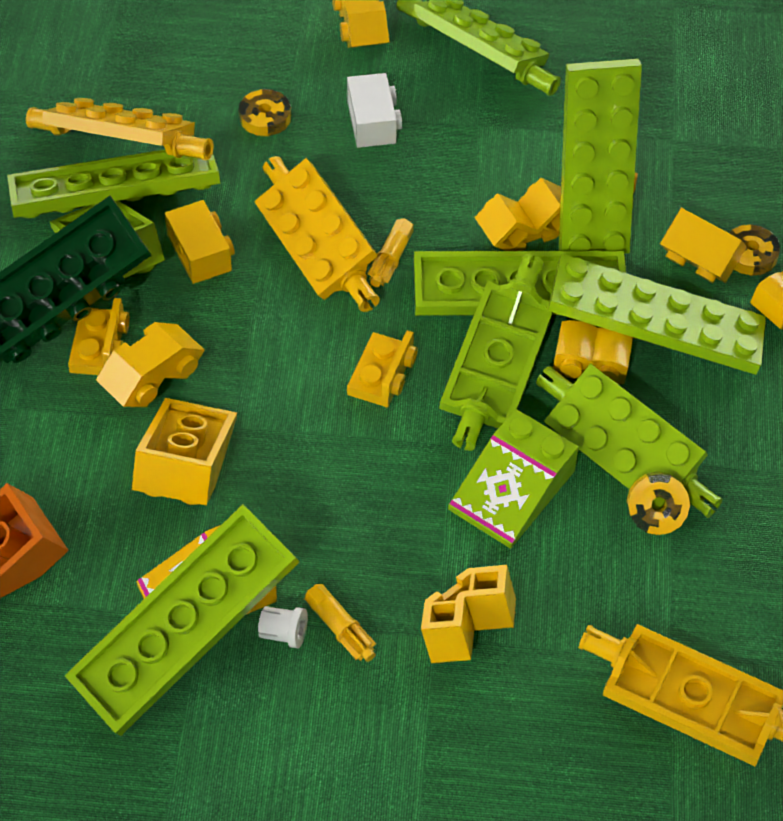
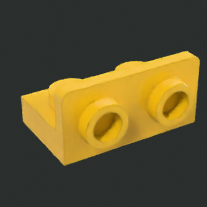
M114 298L112 309L92 308L88 316L78 321L68 362L70 373L99 375L113 350L123 344L121 336L122 333H128L130 317L129 312H124L122 298Z
M407 330L402 341L373 332L347 385V395L388 408L394 394L399 396L402 392L406 378L404 374L406 368H412L415 363L418 347L413 346L414 332Z

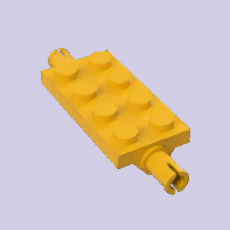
M75 98L74 103H56L55 108L48 110L31 107L26 114V125L28 128L48 130L57 136L69 133L71 130L164 146L166 153L176 158H181L184 155L209 160L214 148L212 139L194 137L195 122L182 120L183 116L180 114L165 113L162 116L153 115V110L134 108L132 111L123 110V105L117 103H104L103 106L94 105V100L89 98Z
M274 156L269 158L275 169H272L265 162L263 171L274 185L254 202L308 282L323 300L336 291H345L350 293L360 311L368 312L373 310L367 300H371L376 307L380 302V298L366 281L367 265L378 257V254L307 158L290 172L280 157Z
M639 624L636 625L628 639L623 637L622 640L602 632L592 625L587 626L586 632H584L581 638L579 649L586 650L612 662L611 667H613V671L604 687L603 696L755 767L767 740L772 741L774 737L783 742V709H781L783 706V690Z

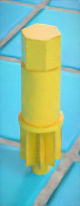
M407 219L396 220L384 245L377 253L378 257L375 258L367 273L370 275L369 280H371L372 286L379 287L389 283L395 269L398 267L399 259L413 233V224Z
M315 584L306 592L304 599L336 635L337 641L347 649L355 660L359 659L361 661L363 658L366 662L373 660L376 656V653L373 651L375 650L373 647L376 643L360 626V623L348 614L323 584Z

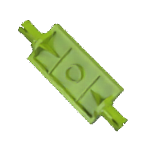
M462 0L397 1V10L415 18L420 26H432L515 73L516 79L521 81L522 84H531L545 92L548 96L554 95L558 90L561 78L540 67L546 64L550 53L542 50L538 42L529 38H521L514 34L515 30L513 28L489 20L488 14L480 10L467 8L463 5L464 2Z
M532 254L523 255L515 279L511 280L508 284L498 285L489 281L486 283L439 406L441 410L462 416L457 431L452 438V443L460 449L465 436L468 435L464 450H474L483 424L499 428L515 409L518 410L553 312L548 311L549 301L542 299L536 293L535 285L544 266L543 260L538 256H535L533 265L530 268Z
M591 363L574 384L558 373L552 366H548L543 370L553 380L552 383L541 374L538 376L536 384L559 401L544 422L561 436L578 445L581 452L625 487L630 489L634 482L645 474L648 476L650 483H669L671 477H673L685 487L689 495L690 504L703 513L706 518L711 517L715 511L704 500L710 502L717 509L720 507L723 498L717 496L697 480L698 475H696V472L708 456L707 452ZM653 490L655 495L662 496L655 498L651 504L653 509L658 510L664 506V499L671 497V495L665 490Z

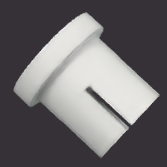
M265 606L258 623L259 637L287 642L289 647L299 649L304 641L307 630V610L296 607L292 611Z

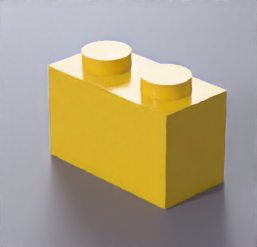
M204 200L165 212L167 236L193 284L232 271L231 256L235 255L233 243L228 235L223 236L217 213L215 211L210 212Z
M682 207L660 242V245L668 251L665 255L666 258L682 267L686 262L697 267L695 273L711 283H714L716 278L726 283L747 248L741 239Z

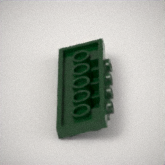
M111 196L102 200L0 272V361L19 363L28 358L32 353L30 347L40 340L49 342L55 339L62 332L60 326L70 319L79 321L85 318L92 310L90 305L100 298L109 300L119 294L122 289L120 284L126 281L123 275L152 256Z

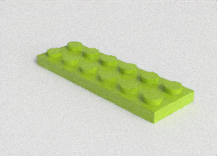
M639 59L566 64L559 251H624V254L630 252L642 64Z
M165 149L7 175L14 218H35L41 213L53 211L61 213L70 212L77 207L95 206L108 196H111L114 201H137L144 196L155 194L172 195L179 190L191 188L203 190L212 185L220 184L219 171L213 153L209 160L184 155L181 158H176L173 155H168Z
M414 251L415 315H474L487 281L498 285L508 284L511 280L515 279L521 264V258L525 254H532L530 268L533 265L535 256L543 260L544 266L540 271L535 288L537 290L536 293L542 299L550 301L556 268L561 253L626 273L624 251Z
M561 253L556 268L548 311L755 375L759 371L762 364L766 316Z
M242 504L87 653L65 677L117 735L121 736L299 563V560Z

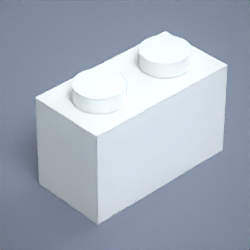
M387 74L347 77V102L357 148L396 144V131L402 129V118L400 109L394 110V106L397 104L395 86H389Z

